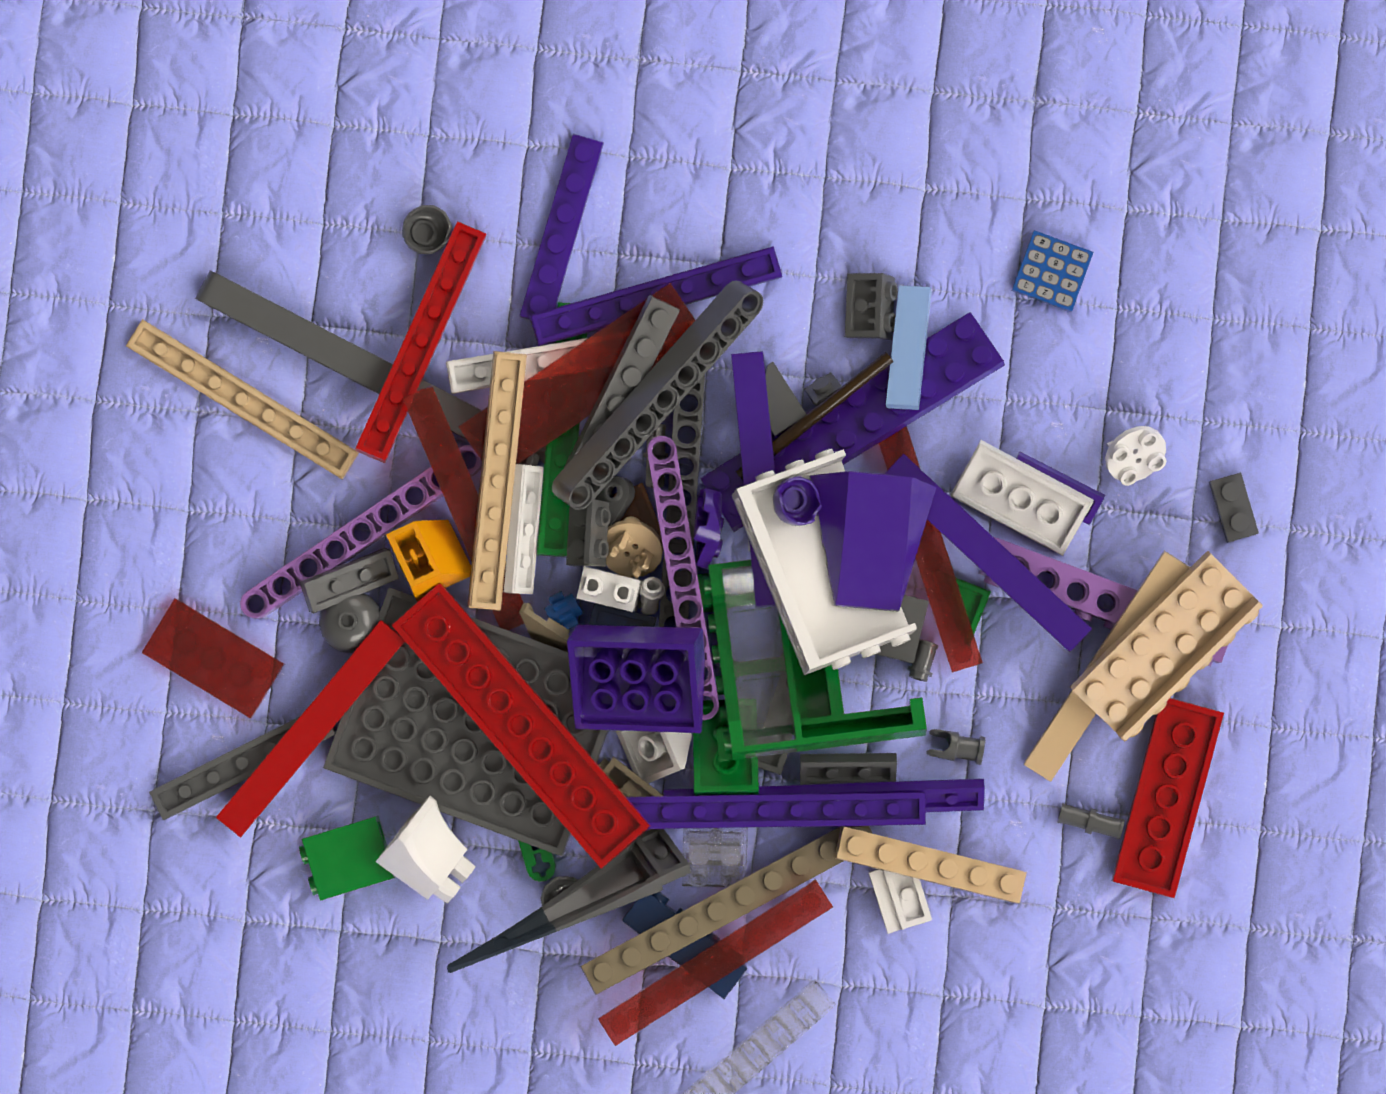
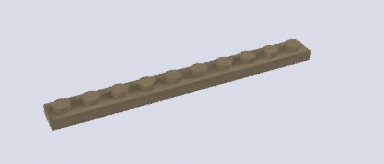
M843 826L836 828L580 966L594 994H599L843 862L844 860L834 858L840 830ZM844 826L872 833L869 826Z

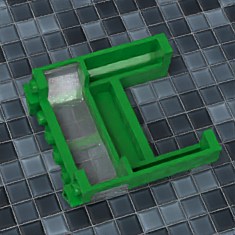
M751 560L708 565L709 573L697 574L703 612L714 611V614H708L710 633H716L718 644L712 645L714 664L720 663L721 675L715 676L718 695H724L726 706L719 707L721 725L728 726V728L716 730L720 761L926 736L927 726L922 697L909 699V706L844 714L838 669L833 670L832 665L804 675L777 606L755 607Z

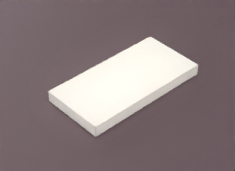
M980 440L950 495L1062 556L1094 501L1088 496Z

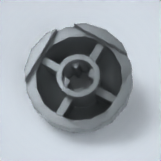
M363 593L347 597L340 603L321 610L319 627L322 637L334 649L340 652L354 653L380 622V606L372 597Z

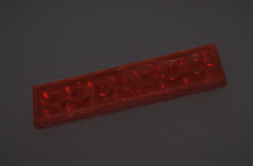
M668 283L651 295L680 310L651 370L695 321L671 283ZM647 298L524 381L516 464H519L590 415ZM488 406L458 426L481 462Z

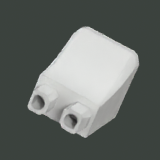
M431 796L408 818L376 860V863L427 900L434 894L447 904L461 888L448 875L452 874L463 883L476 867L463 856L467 848L447 826L439 811L437 801Z

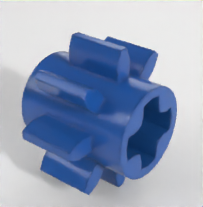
M559 591L548 598L551 605L544 608L548 617L568 630L579 624L576 617L582 615L583 612L572 593L564 597L562 591Z

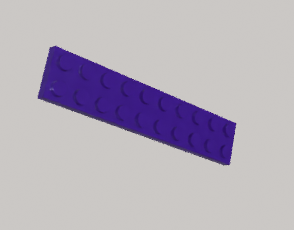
M969 312L927 338L919 410L887 408L889 365L774 456L775 474L786 471L785 466L792 462L803 459L804 463L816 460V454L828 449H833L834 453L844 449L846 454L842 460L844 465L1005 366L1004 360L972 313ZM783 431L782 433H780V434L777 435L776 437H774V436L771 434V436H772V442H773L775 439H777L780 435H782L785 431ZM741 453L700 478L705 488L722 493V515L733 532L744 526L732 498L735 490L744 486L742 479L735 472L742 466Z

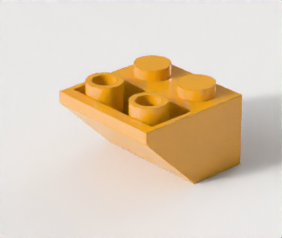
M448 519L413 521L386 534L391 549L416 601L421 600L439 583L447 588L469 578L471 575V565Z

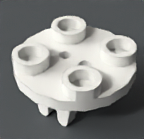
M1137 426L1128 429L1117 436L1114 441L1107 443L1106 468L1115 479L1125 486L1132 485L1136 481L1148 477L1153 472L1163 469L1166 465V442L1158 430L1149 426Z

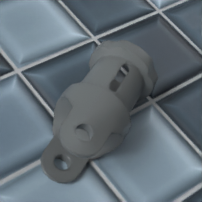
M937 729L929 731V734L932 736L945 738L949 748L945 751L930 749L926 751L927 755L952 761L956 758L975 761L976 765H981L985 737L980 736L979 739L960 736L959 732Z

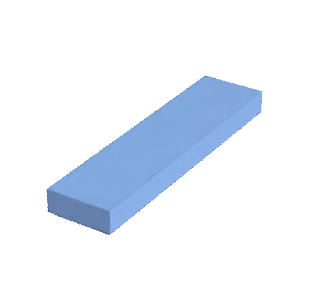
M899 286L891 358L894 362L890 364L886 398L887 408L919 410L932 294L931 287Z

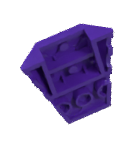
M853 471L810 475L809 479L818 489L822 505L817 516H819L822 545L825 548L828 562L826 565L834 605L900 611L936 487L916 478Z

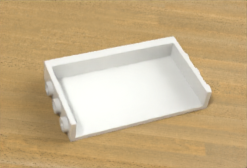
M833 449L822 451L815 455L816 460L804 463L803 459L792 462L785 466L786 471L775 474L773 470L760 474L756 477V482L737 488L732 495L804 675L832 665L833 670L844 667L851 663V657L861 654L863 658L870 657L881 652L879 646L890 642L892 647L899 646L910 641L909 635L917 630L915 623L908 625L901 607L900 611L896 612L835 606L826 565L828 563L826 552L822 545L819 516L816 514L815 522L811 524L791 526L781 521L774 512L773 495L777 486L783 480L796 476L810 480V475L845 472L842 460L846 456L844 449L835 453Z

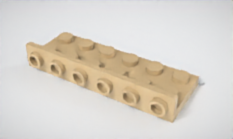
M1207 551L1070 688L1125 742L1130 737L1132 738L1139 734L1143 729L1144 723L1152 715L1160 713L1165 708L1167 700L1175 692L1182 691L1188 685L1190 678L1198 670L1207 667L1212 661L1213 655L1221 647L1229 645L1234 640L1236 632L1245 624L1251 623L1258 616L1259 610L1263 605Z

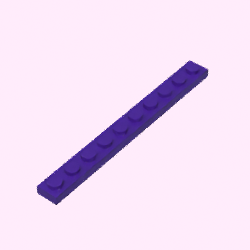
M984 779L759 786V795L925 793L926 812L984 810L985 785ZM694 789L663 790V795L694 796Z
M925 793L627 797L651 825L648 829L926 825Z

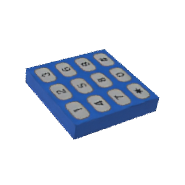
M1034 230L1011 291L1072 312L1094 252Z

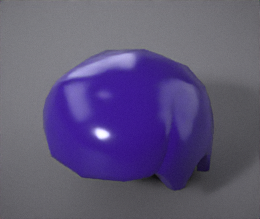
M801 476L783 480L777 486L773 495L774 512L781 521L791 526H803L815 522L814 518L822 508L818 489L811 480Z

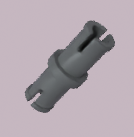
M1062 803L1057 821L1060 824L1063 823L1085 829V833L1091 834L1093 831L1115 837L1116 839H1120L1125 822L1124 819L1099 814L1096 809L1091 808L1088 811Z

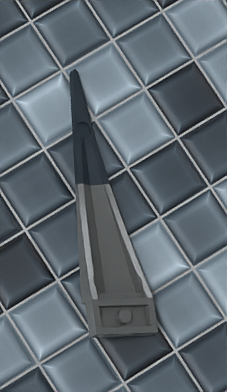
M664 829L645 831L603 869L596 866L565 891L512 927L448 964V973L455 972L663 890V885L691 873L690 864Z

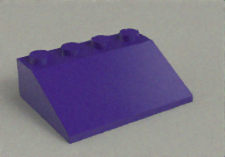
M576 625L567 640L575 729L678 733L702 732L705 667L703 628Z

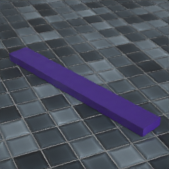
M774 246L532 314L529 315L537 345L543 346L635 320L638 318L649 295L674 307H680L716 297L727 284L735 280L751 287L782 278L783 276Z
M763 351L731 354L744 486L756 482V477L771 470L775 473ZM749 540L755 607L776 606Z
M905 454L888 469L885 475L913 477L936 487L927 520L1069 653L1092 630L1089 625Z

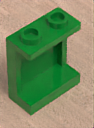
M379 816L303 838V845L299 846L303 864H309L312 876L308 877L310 889L313 895L318 894L320 901L396 877L376 863V860L387 847Z

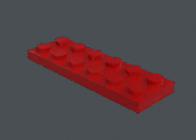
M1169 698L1165 708L1155 715L1111 881L1175 898L1224 716L1223 712Z

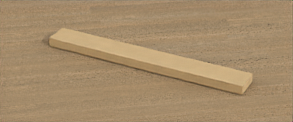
M143 319L126 344V347L342 480L359 454L353 448Z
M493 351L467 604L469 608L501 610L527 354Z
M1164 550L1085 671L1190 566ZM1071 690L1024 761L1026 767L1050 782L1096 715L1073 690Z

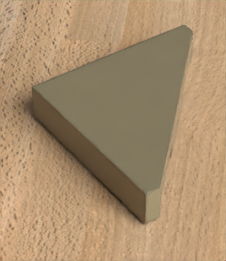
M523 603L519 612L531 639L568 652L567 640L570 631L550 617L547 621L534 613L530 603Z

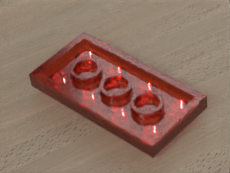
M174 598L142 651L144 655L249 718H253L285 663L177 598Z

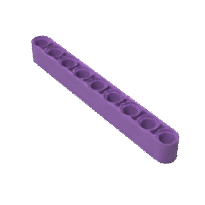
M657 436L649 442L647 453L676 627L703 628L705 666L708 669V677L704 681L703 696L710 697L714 703L713 710L709 714H703V720H707L717 713L719 702L677 450L670 438ZM660 442L668 444L671 448L670 456L664 460H659L653 455L654 446ZM670 474L676 478L677 484L672 491L665 492L659 488L658 480L662 475ZM668 506H677L681 510L682 517L677 523L665 521L663 512ZM675 537H681L687 543V549L682 555H674L669 551L668 544ZM680 569L689 570L693 576L691 584L687 587H679L674 582V574ZM684 601H693L697 605L698 612L694 618L685 619L680 615L679 607Z
M470 445L457 448L248 590L240 601L242 612L246 616L255 619L268 616L303 592L300 582L310 578L305 577L301 571L302 564L306 560L313 559L316 562L317 572L315 575L343 565L383 538L387 533H390L477 474L482 467L481 453ZM472 452L476 455L477 462L473 468L464 469L460 466L459 459L463 453ZM439 470H446L450 474V481L444 487H437L433 482V476ZM412 488H420L423 491L424 498L420 504L411 505L408 503L407 494ZM386 506H394L397 510V517L391 523H384L380 517L382 509ZM359 524H367L370 527L371 534L367 540L358 541L355 538L354 530ZM335 541L341 542L344 547V553L338 559H332L328 554L329 545ZM282 577L288 578L291 583L290 591L285 595H279L275 590L276 581ZM255 595L261 596L264 600V608L258 613H253L249 608V601Z

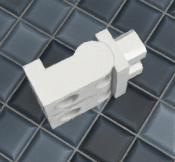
M584 566L576 599L636 612L640 599L639 589L643 580L618 574L615 575Z

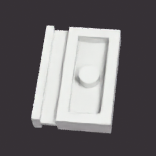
M880 869L868 872L887 934L932 920L920 879Z

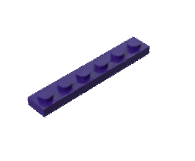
M576 134L572 135L519 315L521 318L530 320L529 315L556 308L604 142Z

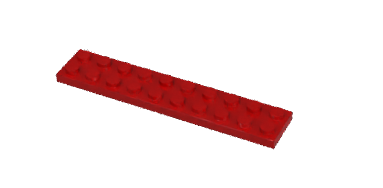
M441 583L436 585L392 624V627L601 869L651 826Z

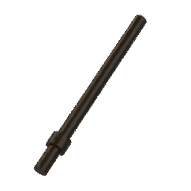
M883 353L772 442L773 456L780 453L892 364L894 361L888 353ZM741 466V467H740L738 470H736L735 472L738 474V476H739V477L742 479V481H743L742 466Z

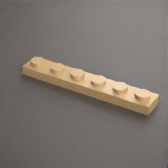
M844 826L841 827L834 856L836 859L1012 903H1020L1027 873Z

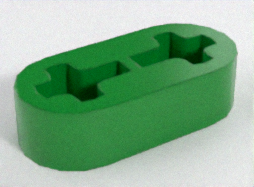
M518 840L529 876L538 882L550 879L556 869L553 853L540 848L533 850L532 845ZM537 853L541 854L543 862L550 863V868L546 869L545 876H541L540 872H534L532 869L537 864L535 857Z

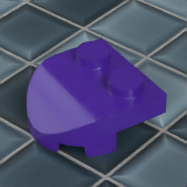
M707 488L701 489L697 495L694 540L697 541L696 566L708 569V565H710L713 557L718 558L723 545L720 534L724 525V518L721 517L723 495L719 491Z

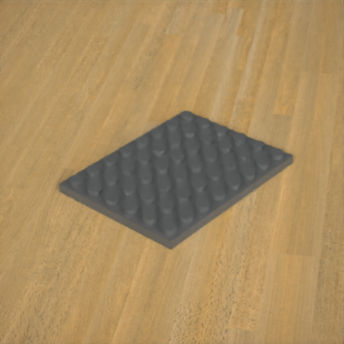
M388 588L379 613L380 621H384L396 631L392 624L418 601L412 595ZM472 618L597 763L609 730L575 729L568 652ZM404 642L341 717L323 767L324 769L422 804L431 796L437 801L440 812L556 855H564L571 833L406 642Z

